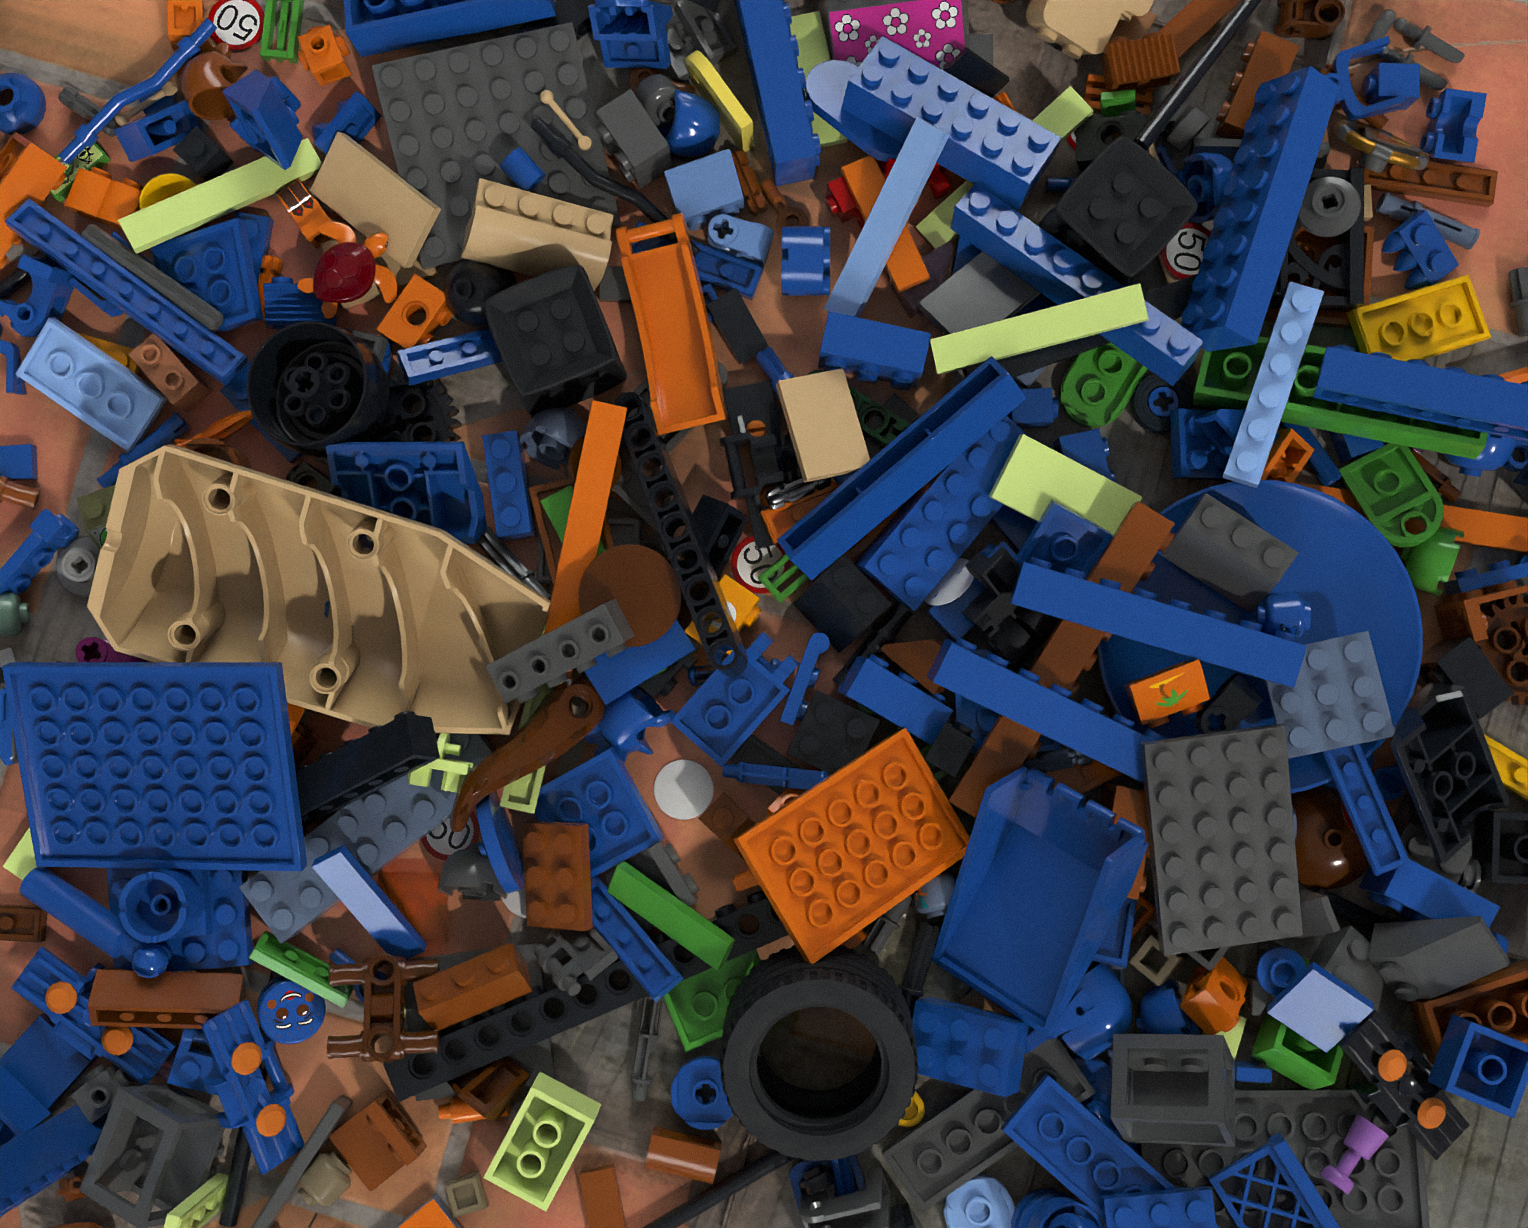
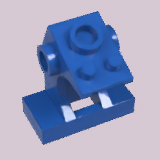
M22 254L17 267L30 274L33 282L32 293L28 300L21 304L11 299H0V316L6 315L11 320V327L24 337H38L48 318L55 317L61 322L74 286L68 281L74 277L81 284L84 285V283L53 260Z

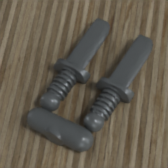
M1391 9L1381 13L1363 42L1365 44L1385 37L1393 24L1396 31H1401V34L1404 33L1405 36L1407 35L1413 41L1416 40L1413 46L1416 50L1424 46L1452 63H1460L1465 56L1460 50L1430 33L1432 30L1430 26L1427 25L1422 31V29H1419L1420 27H1416L1417 25L1413 23L1410 24L1411 22H1407L1405 18L1396 19V13ZM1388 46L1384 47L1382 53L1376 54L1379 58L1387 61V63L1419 64L1413 60L1415 55L1409 53L1405 58L1404 55L1402 57V54L1399 55V52L1396 53V51H1393L1394 49H1389ZM1420 65V82L1434 90H1443L1447 81Z

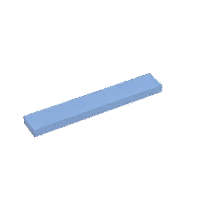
M916 117L824 307L825 310L860 317L950 136L949 133Z

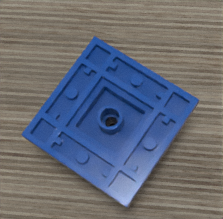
M107 868L110 911L120 917L123 928L134 939L146 944L155 943L161 945L167 951L168 966L164 972L246 966L254 963L249 958L253 951L250 902L239 888L248 881L247 870ZM123 956L113 958L114 968L133 970L132 962Z

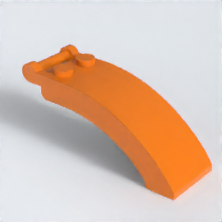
M682 212L673 214L672 219L629 230L627 227L616 229V236L622 255L621 263L642 344L649 384L650 405L658 435L725 420L726 412L717 356L684 214ZM676 233L677 243L633 253L632 243Z

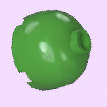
M1440 526L1432 537L1421 544L1413 547H1403L1400 559L1406 561L1405 568L1415 588L1438 597L1441 596L1443 590L1436 587L1439 582L1447 583L1461 546L1454 543L1455 537L1463 538L1464 531Z

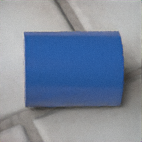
M521 147L513 150L500 164V168L521 190L531 192L546 176L543 170Z

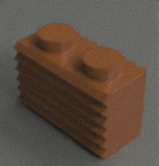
M1151 32L1144 35L1142 39H1135L1133 41L1129 40L1128 37L1116 38L1105 46L1101 54L1100 61L1102 62L1106 92L1141 90L1172 85L1180 75L1174 36L1171 33L1162 35V32Z

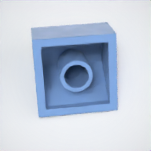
M730 149L664 171L668 195L675 214L681 212L684 214L687 229L689 228L690 231L699 230L707 226L708 221H711L717 215L726 214L735 217L740 213V210L744 209V197Z

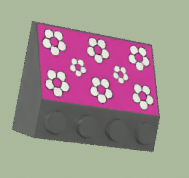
M827 0L833 60L850 62L859 67L882 36L942 70L943 65L949 64L964 48L967 47L969 49L968 0Z

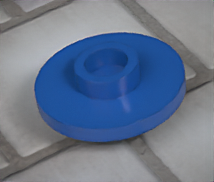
M1273 947L1265 951L1258 959L1256 978L1263 990L1277 997L1306 969V965L1302 957L1294 950L1286 947Z

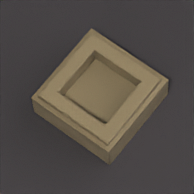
M480 1170L446 1180L444 1183L453 1218L488 1207L489 1202Z

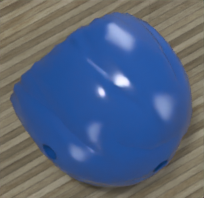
M675 90L676 108L673 125L657 128L669 144L671 153L684 157L704 155L713 149L720 134L719 114L712 103L704 97Z

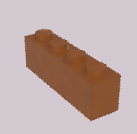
M122 968L110 970L97 969L87 1005L91 1026L202 1029L201 1025L245 999L244 974L232 972L199 973L197 971L163 972L157 977L148 979L138 976L134 970Z

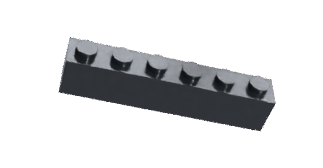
M413 711L401 712L396 714L391 722L370 728L368 734L361 738L348 740L343 744L344 747L320 755L318 761L296 768L302 827L304 828L439 759L440 755L432 717L416 715Z

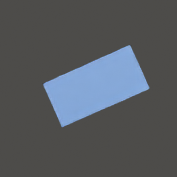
M55 317L48 318L15 375L128 453L142 442L168 400L160 390Z

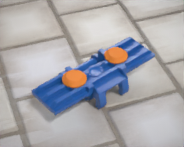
M40 947L11 989L51 1017L50 1021L55 1024L52 1032L88 1059L96 1060L104 1056L140 1084L148 1085L177 1045L155 1028L91 1026L87 1005L97 969H105V966L97 963L84 977L46 948Z
M244 999L201 1025L221 1075L217 1079L206 1078L202 1083L207 1093L219 1096L225 1111L216 1115L219 1125L229 1129L242 1127L260 1174L264 1175L302 1150L305 1144L289 1106L291 1104L289 1097L295 1091L293 1085L287 1083L273 1046L276 1042L268 1036L262 1037L248 1000ZM262 1060L274 1088L270 1092L259 1069Z

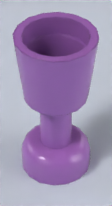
M1357 1114L1343 1142L1348 1147V1150L1336 1168L1328 1165L1322 1170L1320 1176L1349 1195L1354 1185L1349 1175L1360 1158L1369 1160L1389 1135Z

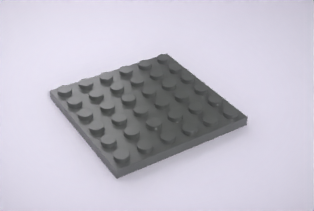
M572 22L371 65L398 174L441 209L419 252L423 270L468 260L461 258L466 226L472 215L477 182L481 178L519 189L500 168L502 161L518 147H521L546 174L540 184L531 191L532 193L614 215L612 228L621 226L615 196L591 186L563 158L558 159L549 150L550 146L531 128L533 122L540 117L558 135L563 134L573 144L572 148L600 175L610 179L600 134L596 129L597 122ZM543 90H550L553 93V100L579 132L591 139L592 145L589 150L583 151L579 148L578 140L549 104L541 101L540 93Z

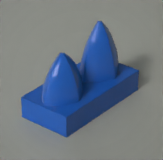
M355 91L350 99L337 102V115L330 123L312 125L314 144L327 155L337 132L347 134L360 144L382 115L363 95Z

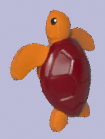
M332 221L322 223L319 226V232L332 238L338 244L328 249L321 256L315 269L314 278L300 280L297 288L306 294L314 293L318 300L323 301L321 309L326 319L335 317L338 303H347L363 297L371 289L373 282L379 286L384 301L387 304L394 302L397 297L396 278L391 270L375 263V258L380 257L387 249L388 234L382 232L375 233L364 240L363 244H359L356 241L354 231L348 225Z

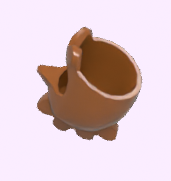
M205 41L200 46L202 51L193 59L189 58L175 75L181 78L185 101L189 109L196 116L207 120H223L233 116L235 113L222 91L236 83L248 67L245 64L235 63L230 60L231 49L227 43H219L213 47L209 41Z

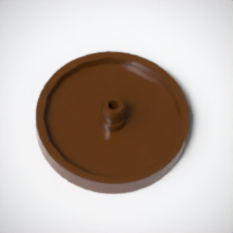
M619 545L599 554L586 568L579 586V605L583 615L616 598L635 637L627 640L625 644L627 647H639L658 640L670 630L680 612L682 590L673 566L661 554L641 545Z

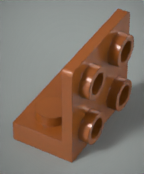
M1516 580L1445 596L1446 603L1434 606L1443 640L1469 636L1474 642L1488 639L1486 632L1488 621L1485 614L1480 610L1479 604L1528 592V585L1517 586Z
M385 1091L329 1136V1139L369 1191H373L405 1164L407 1166L411 1164L427 1147Z

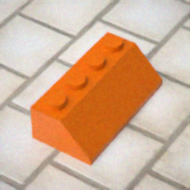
M17 132L13 133L0 151V270L7 261L5 254L13 244L18 245L23 239L7 227L5 220L29 198L44 209L46 206L45 198L51 190L55 191L62 185L66 177L64 171L67 169L61 162Z

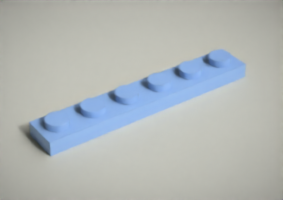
M1289 282L1222 478L1250 487H1258L1324 291Z

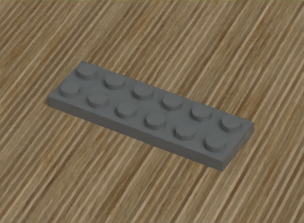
M1058 1037L1046 1040L1024 1055L1019 1092L1003 1097L970 1088L882 1149V1155L922 1213L1019 1146L1002 1131L1001 1126L1046 1073L1080 1103L1096 1093Z

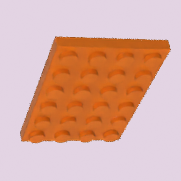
M902 728L734 838L733 841L804 961L814 964L963 858L970 836L906 728Z

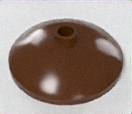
M1320 785L1291 795L1293 810H1295L1297 817L1295 847L1298 882L1317 889H1336L1358 879L1367 870L1369 863L1357 835L1351 830L1344 818L1342 800L1337 789ZM1334 832L1337 836V841L1335 844L1330 845L1328 836Z

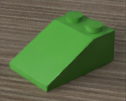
M1302 957L1305 965L1307 966L1309 960ZM1267 1013L1260 1025L1251 1057L1306 1089L1316 1090L1335 1084L1344 1052L1339 1044L1344 1038L1326 1053Z

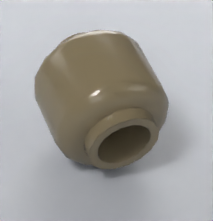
M332 1152L330 1155L319 1153L300 1177L299 1183L302 1188L298 1191V1194L311 1207L316 1203L324 1207L331 1206L350 1187L351 1179L349 1175L352 1173V1170L337 1153Z

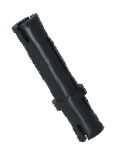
M896 601L885 617L878 624L874 623L871 627L873 631L832 680L840 686L857 656L869 659L870 655L873 654L878 657L885 644H893L896 641L894 637L914 614L902 603Z

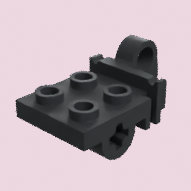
M1001 547L990 559L977 553L965 565L967 570L985 589L961 613L975 624L976 629L998 656L1009 661L1008 667L1015 672L1049 638L1060 619L1009 604L1020 567L1009 552Z

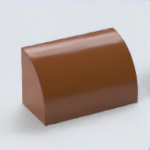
M654 1126L645 1169L713 1184L722 1141Z

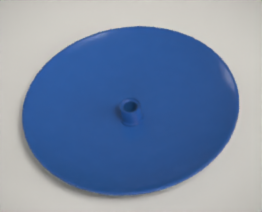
M1260 480L1257 488L1238 482H1228L1208 487L1182 498L1159 513L1175 523L1170 531L1175 534L1199 498L1207 493L1299 552L1280 581L1270 591V593H1299L1304 602L1310 603V629L1304 630L1302 636L1297 638L1296 643L1305 645L1368 631L1394 728L1396 727L1409 704L1419 676L1423 648L1421 611L1414 586L1404 564L1387 539L1370 521L1350 506L1330 495L1295 483L1275 480ZM1159 549L1151 561L1156 564L1152 573L1145 582L1139 579L1132 592H1135L1137 588L1157 594L1155 601L1168 605L1170 599L1189 603L1192 605L1190 611L1204 615L1206 609L1226 614L1225 622L1239 625L1241 620L1255 623V610L1251 614L1162 557V551ZM1113 634L1107 642L1101 639L1097 646L1103 682L1117 714L1135 722L1132 729L1144 734L1146 728L1150 729L1148 723L1144 725L1138 724L1123 684L1193 658ZM1200 661L1210 699L1217 689L1234 673L1241 675L1264 697L1260 705L1233 730L1275 724L1264 679ZM1209 700L1202 702V705L1204 706ZM1178 711L1168 715L1169 722L1150 729L1166 737V739L1202 734L1195 724L1197 712L1183 716L1182 712ZM1210 714L1207 717L1210 721V725L1207 728L1213 727L1218 729L1220 724L1217 720L1220 715L1214 716ZM1385 739L1361 743L1360 746L1365 758L1369 757L1379 748ZM1321 752L1288 759L1291 793L1305 791L1333 780Z

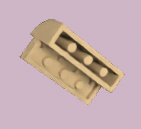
M479 178L472 215L466 226L461 258L491 264L495 267L534 277L563 267L581 265L588 275L593 291H595L603 278L612 246L610 235L614 215Z

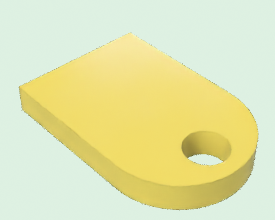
M698 50L685 57L684 63L691 80L700 95L711 102L716 108L720 123L738 148L745 152L753 148V121L713 65Z

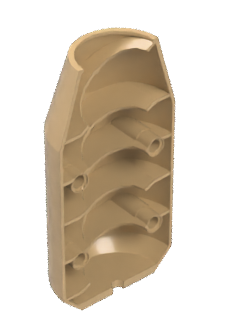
M173 444L164 445L119 469L106 523V528L108 529L107 538L100 549L87 604L89 611L115 651L151 662H282L287 703L369 728L385 725L394 720V716L401 712L413 711L416 715L432 717L435 733L510 734L520 703L516 698L505 704L486 665L542 636L551 605L550 600L443 529ZM327 601H330L329 613L327 618L324 615L325 603Z

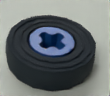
M1152 374L1145 377L1136 386L1131 396V412L1135 421L1144 430L1154 434H1167L1171 432V410L1177 408L1193 409V395L1189 386L1181 378L1172 386L1158 375ZM1159 395H1162L1165 400L1169 399L1170 404L1165 407V411H1162L1160 406L1155 407L1154 401L1159 398Z

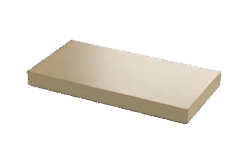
M337 132L310 189L312 194L367 238L379 232L388 234L389 240L385 252L404 268H412L441 211L437 205L351 137Z

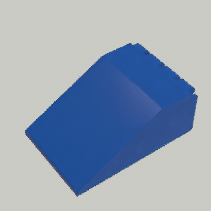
M1022 766L987 787L984 792L931 961L1046 1037H1049L1057 1026L1127 898L1149 843L1145 842V830L1123 817L1115 825L1116 813L1093 800H1089L1084 807L1083 804L1086 798L1084 795L1061 782L1053 789L1054 778L1034 767L1028 772V769Z

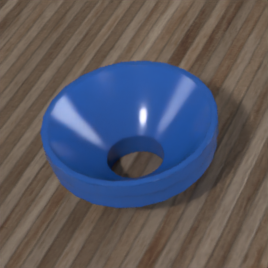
M1 74L0 92L4 89H12L14 98L8 105H0V131L9 135H13L14 132L20 135L28 133L36 128L44 117L46 111L45 95L33 80L22 74Z

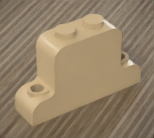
M1031 0L1026 12V19L1028 24L1037 30L1036 35L1040 39L1049 43L1056 42L1063 47L1062 52L1065 55L1074 59H1080L1081 55L1103 52L1118 21L1130 22L1132 16L1145 15L1150 10L1154 0Z

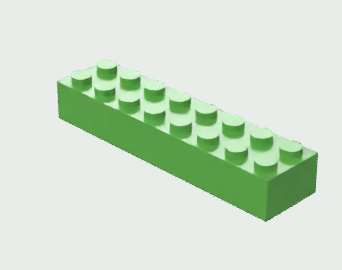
M1259 336L1257 343L1254 345L1211 352L1204 350L1195 387L1193 405L1213 409L1245 410L1270 338ZM1306 344L1280 422L1475 460L1485 448L1488 433L1313 398L1321 361L1326 348Z

